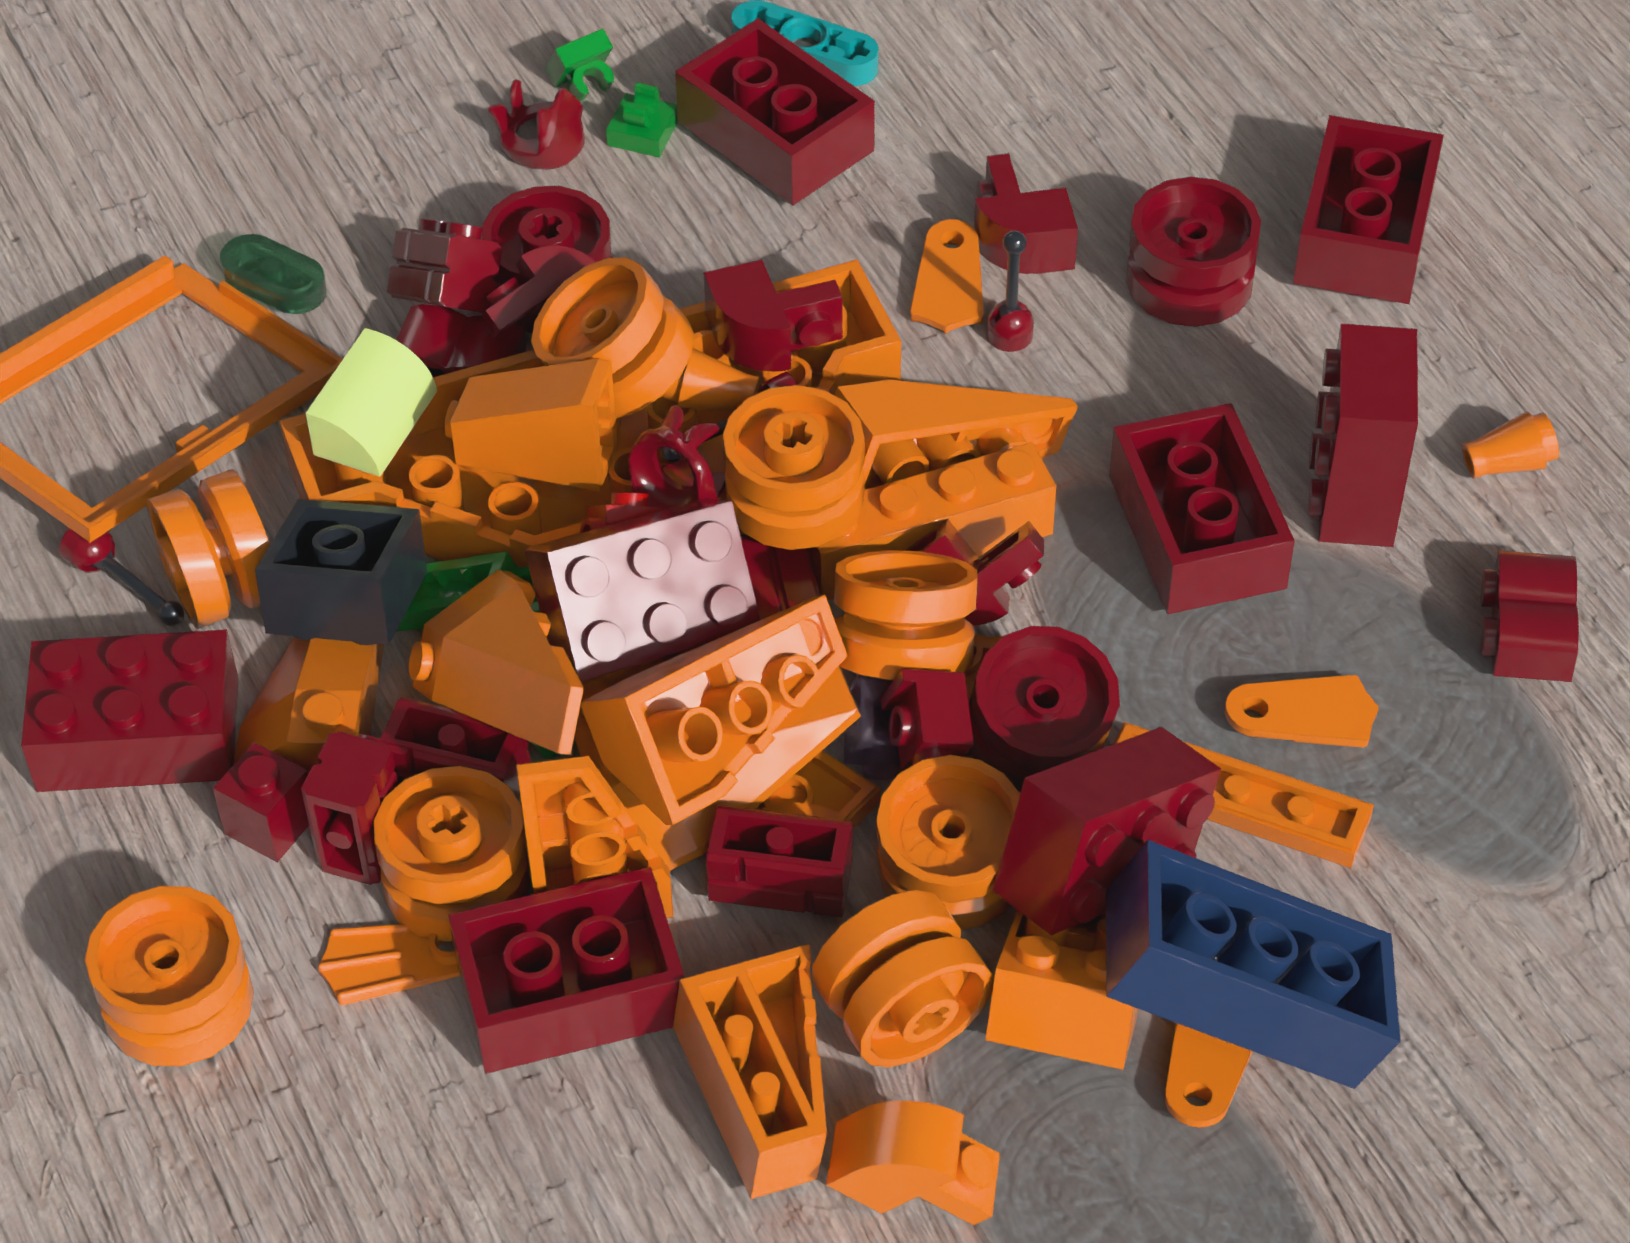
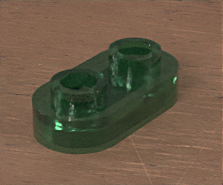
M245 234L235 237L227 242L220 252V263L225 282L240 292L281 312L288 314L310 312L319 307L327 296L324 269L319 262L266 236Z

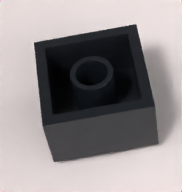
M298 499L255 569L265 633L293 636L301 640L319 638L352 641L359 645H389L427 574L420 510Z

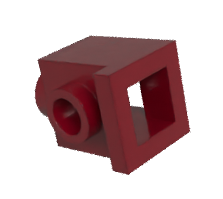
M901 669L881 697L882 711H892L889 722V735L892 744L899 748L901 771L925 759L948 755L964 757L974 745L965 673Z

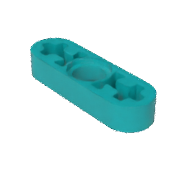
M763 0L743 2L732 12V34L759 18L791 42L803 38L816 40L818 42L816 45L800 48L853 86L865 85L874 80L878 74L879 46L873 37L865 33Z

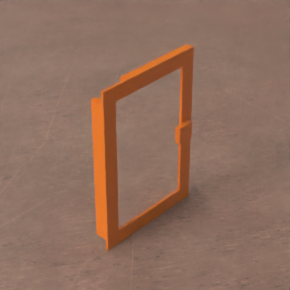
M164 255L0 353V404L181 294H184L301 373L211 431L204 425H201L175 442L178 453L94 507L86 504L1 442L0 478L91 543L146 507L147 499L174 489L318 395L343 359L224 280L219 282L218 286L185 263L174 268L173 260Z

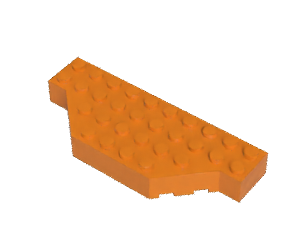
M857 259L772 283L776 293L836 280L843 296V339L791 351V370L777 372L759 371L736 363L726 356L718 346L706 317L705 302L679 309L689 320L693 330V348L746 374L759 377L755 395L759 387L768 379L784 372H788L797 385L826 390L835 395L837 386L882 380L901 381V339ZM534 350L433 377L437 386L436 394L380 477L313 455L306 414L279 421L289 470L300 499L419 509L425 555L441 561L507 551L518 567L528 566L524 549L579 534L581 524L587 518L588 506L610 505V493H633L629 466V456L636 438L644 431L661 427L670 408L678 405V402L665 399L663 395L643 410L616 419L618 448L600 492L456 465L452 438L445 435V418L450 403L453 400L460 401L469 377L545 366L536 357ZM681 408L684 420L678 431L684 433L692 426L703 423L716 424L729 418L730 414L735 410ZM722 434L697 447V451L708 463L711 473L725 474L726 467ZM660 447L657 448V458L661 467L675 463L666 461L661 456ZM725 488L719 496V500H726Z

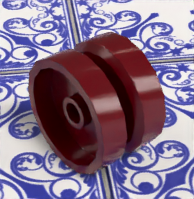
M1199 177L1166 180L1147 190L1134 205L1131 222L1126 283L1132 299L1149 315L1176 325L1198 327L1216 324L1239 313L1252 295L1261 229V219L1255 204L1239 189L1216 179Z
M534 186L512 193L492 207L482 224V239L498 242V245L503 248L499 274L492 278L497 283L496 289L514 277L521 286L526 283L515 264L523 254L536 248L545 246L570 247L587 254L596 262L606 258H613L611 255L610 219L603 207L584 192L567 187ZM543 305L523 317L516 324L524 327L525 331L533 333L534 322Z
M1029 626L1004 635L985 653L968 702L974 742L970 749L973 758L979 759L1004 773L1018 792H1021L1025 777L1103 749L1120 706L1118 678L1106 655L1086 637L1056 626Z

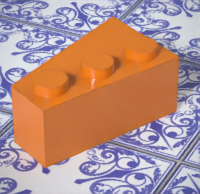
M810 944L680 979L673 1029L750 1199L813 1181L818 1177L827 1128L820 1055L817 1054L815 1032L816 1006L815 999L812 998Z

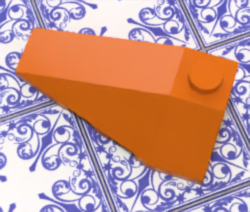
M882 380L837 386L835 396L846 401L861 419L865 439V462L863 465L865 490L1033 442L1040 457L1043 459L1059 452L1078 408V405L1072 398L900 380Z
M497 570L424 624L421 641H416L413 645L409 659V675L414 680L412 687L431 701L553 752L571 755L584 688L564 648L550 646L546 636L549 633L551 623L546 613L533 612L531 606L536 593L531 584L509 571Z
M819 595L630 676L581 701L580 706L603 765L665 825H674L725 797L738 782L735 777L754 754H762L775 740L772 733L793 709L803 708L848 655L825 595Z
M293 637L239 728L233 765L255 742L307 769L309 774L312 766L319 764L317 756L330 733L340 731L355 736L362 734L371 736L384 644L359 645L352 641L319 638L301 640Z
M589 756L517 765L534 894L651 867L666 917H673L669 867Z

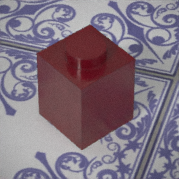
M253 742L213 787L224 834L278 863L309 827L301 787L308 775L307 769Z

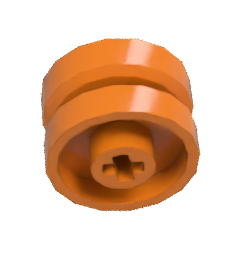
M622 257L606 258L585 266L565 280L546 300L534 322L531 342L536 357L545 366L598 358L610 360L616 419L643 410L662 397L676 382L692 355L694 333L689 320L671 300L662 296L658 284L647 271L635 261Z
M801 385L775 387L747 398L730 414L723 433V451L726 467L725 494L726 500L732 501L738 527L744 534L763 545L788 550L819 547L841 537L858 520L865 493L863 473L865 439L861 419L846 401L826 390Z
M234 469L200 480L198 500L203 519L190 496L180 488L146 500L147 511L163 568L189 620L197 629L229 617L231 600L226 579L233 593L242 604L248 608H255L261 605L255 569L270 543L254 503L242 479Z
M898 550L866 552L846 557L836 563L834 603L845 613L834 620L848 655L839 666L860 675L894 680L901 669L961 673L973 666L975 632L974 625L964 619V617L976 610L977 569L965 561L946 555Z
M948 755L921 760L896 776L881 797L876 819L878 840L877 863L883 892L887 897L913 890L935 893L961 930L980 927L1005 912L1010 904L992 890L1020 797V793L1006 775L979 759Z
M467 767L433 768L405 779L384 797L374 818L375 847L378 864L381 867L384 900L396 921L400 924H405L413 933L429 938L430 933L438 934V940L453 941L449 914L527 895L530 882L522 807L507 784L488 772Z
M154 887L131 894L106 911L91 932L85 956L91 985L99 1004L108 1036L127 1056L151 1066H185L210 1058L235 1040L249 1019L254 989L245 961L242 943L233 915L216 897L191 887Z
M920 890L893 894L862 909L843 923L825 942L812 966L813 984L829 1008L839 1018L844 1019V1031L859 1054L871 1066L890 1068L914 1062L940 1049L970 1025L982 1012L993 992V974L967 939L961 938V928L935 893Z

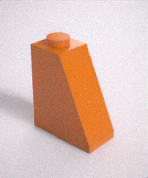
M598 358L469 377L460 401L453 400L450 403L445 418V435L452 438L456 465L600 492L618 448L611 361Z

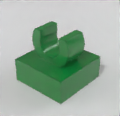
M602 28L555 48L544 69L554 87L569 81V91L581 102L586 99L589 93L588 87L583 81L584 76L595 77L603 91L610 89L612 86L614 74L605 61L611 53L613 46Z
M636 82L634 86L635 95L625 93L606 128L607 146L660 158L678 124L677 104L660 101L658 87Z

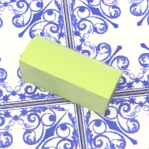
M364 328L305 413L313 455L380 477L437 392L434 378L425 364L411 350L397 340L380 332Z

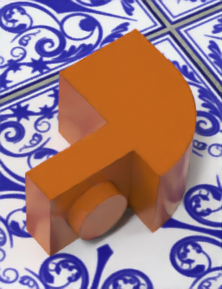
M897 1100L880 1102L862 1108L836 1122L826 1185L881 1214L916 1197H920L972 1225H976L992 1217L1000 1153L963 1134L964 1115L955 1110L920 1101Z

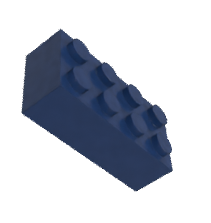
M1150 840L1145 842L1106 889V997L1353 1089L1401 1042L1391 933Z

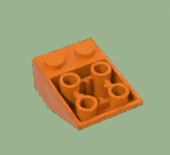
M1017 910L996 967L985 1041L1123 1070L1139 1009L1106 997V913L1096 916L1087 923H1080L1051 936Z

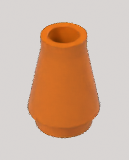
M693 348L692 355L681 376L666 391L664 398L677 401L680 408L736 410L747 398L755 395L759 377L746 374Z
M1526 411L1476 440L1462 444V454L1470 476L1475 479L1484 475L1544 470L1547 467V462L1559 458V446L1554 428L1548 416L1544 412L1532 416L1530 412Z

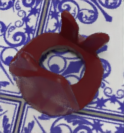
M516 79L512 81L510 87L511 113L509 114L506 107L499 103L490 105L488 108V113L494 118L501 133L500 146L503 152L519 165L544 170L559 168L576 158L585 144L581 120L583 106L580 100L566 88L558 90L553 102H538L527 106L523 103L521 81ZM537 117L538 138L523 139L519 137L517 131L520 126L526 121Z
M678 405L672 406L661 427L644 431L636 438L629 456L630 480L633 493L649 494V507H666L667 509L704 498L718 499L725 488V474L711 473L708 463L697 451V447L719 432L717 424L703 423L694 425L682 433L678 430L681 428L684 420L683 411ZM657 448H670L680 454L684 460L661 467L657 458Z

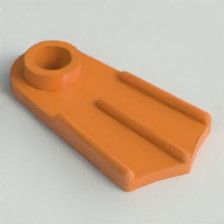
M956 219L940 221L934 224L927 232L910 310L912 322L918 321L942 330L945 334L963 326L977 323L982 324L984 322L978 234L970 224ZM948 244H957V245H959V247H957V248H948V247H945V245H948Z
M1357 675L1243 684L1234 688L1229 693L1224 707L1228 723L1236 731L1246 736L1293 740L1298 743L1365 748L1368 745L1372 725L1379 710V706L1366 692ZM1253 710L1260 713L1262 717L1253 718L1244 711Z
M405 924L332 929L326 951L318 965L319 974L332 989L339 1005H346L460 976L455 952H445L438 949V946L444 942L438 940V934L430 933L429 938L418 936L409 930Z
M1176 1023L1164 1098L1169 1113L1179 1122L1191 1127H1208L1221 1121L1228 1111L1253 1051ZM1199 1097L1205 1100L1207 1104L1195 1106L1190 1104L1186 1098Z

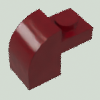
M1010 154L987 156L986 180L977 181V198H975L974 229L978 234L979 252L992 264L1007 270L1008 253L1003 247V238L1010 231H1019L1024 234L1027 240L1025 250L1020 253L1019 273L1041 274L1075 269L1078 226L1067 189L1057 188L1020 193Z
M545 246L523 254L515 266L526 283L521 286L514 277L491 292L486 297L491 307L485 310L480 317L481 321L493 338H495L539 306H544L546 300L565 280L585 266L596 263V261L579 250L565 246Z
M762 259L703 272L705 313L714 338L724 354L742 366L770 372L791 370V351L843 339V296L836 280L776 293Z
M947 519L905 551L946 555L965 561L977 569L976 610L964 617L972 625L977 626L996 621L1008 614L1010 596L1002 586L1008 583L1014 589L1038 572L1042 566L1038 560L1044 556L1045 540L1032 523L1027 521L982 556L978 557L949 519Z

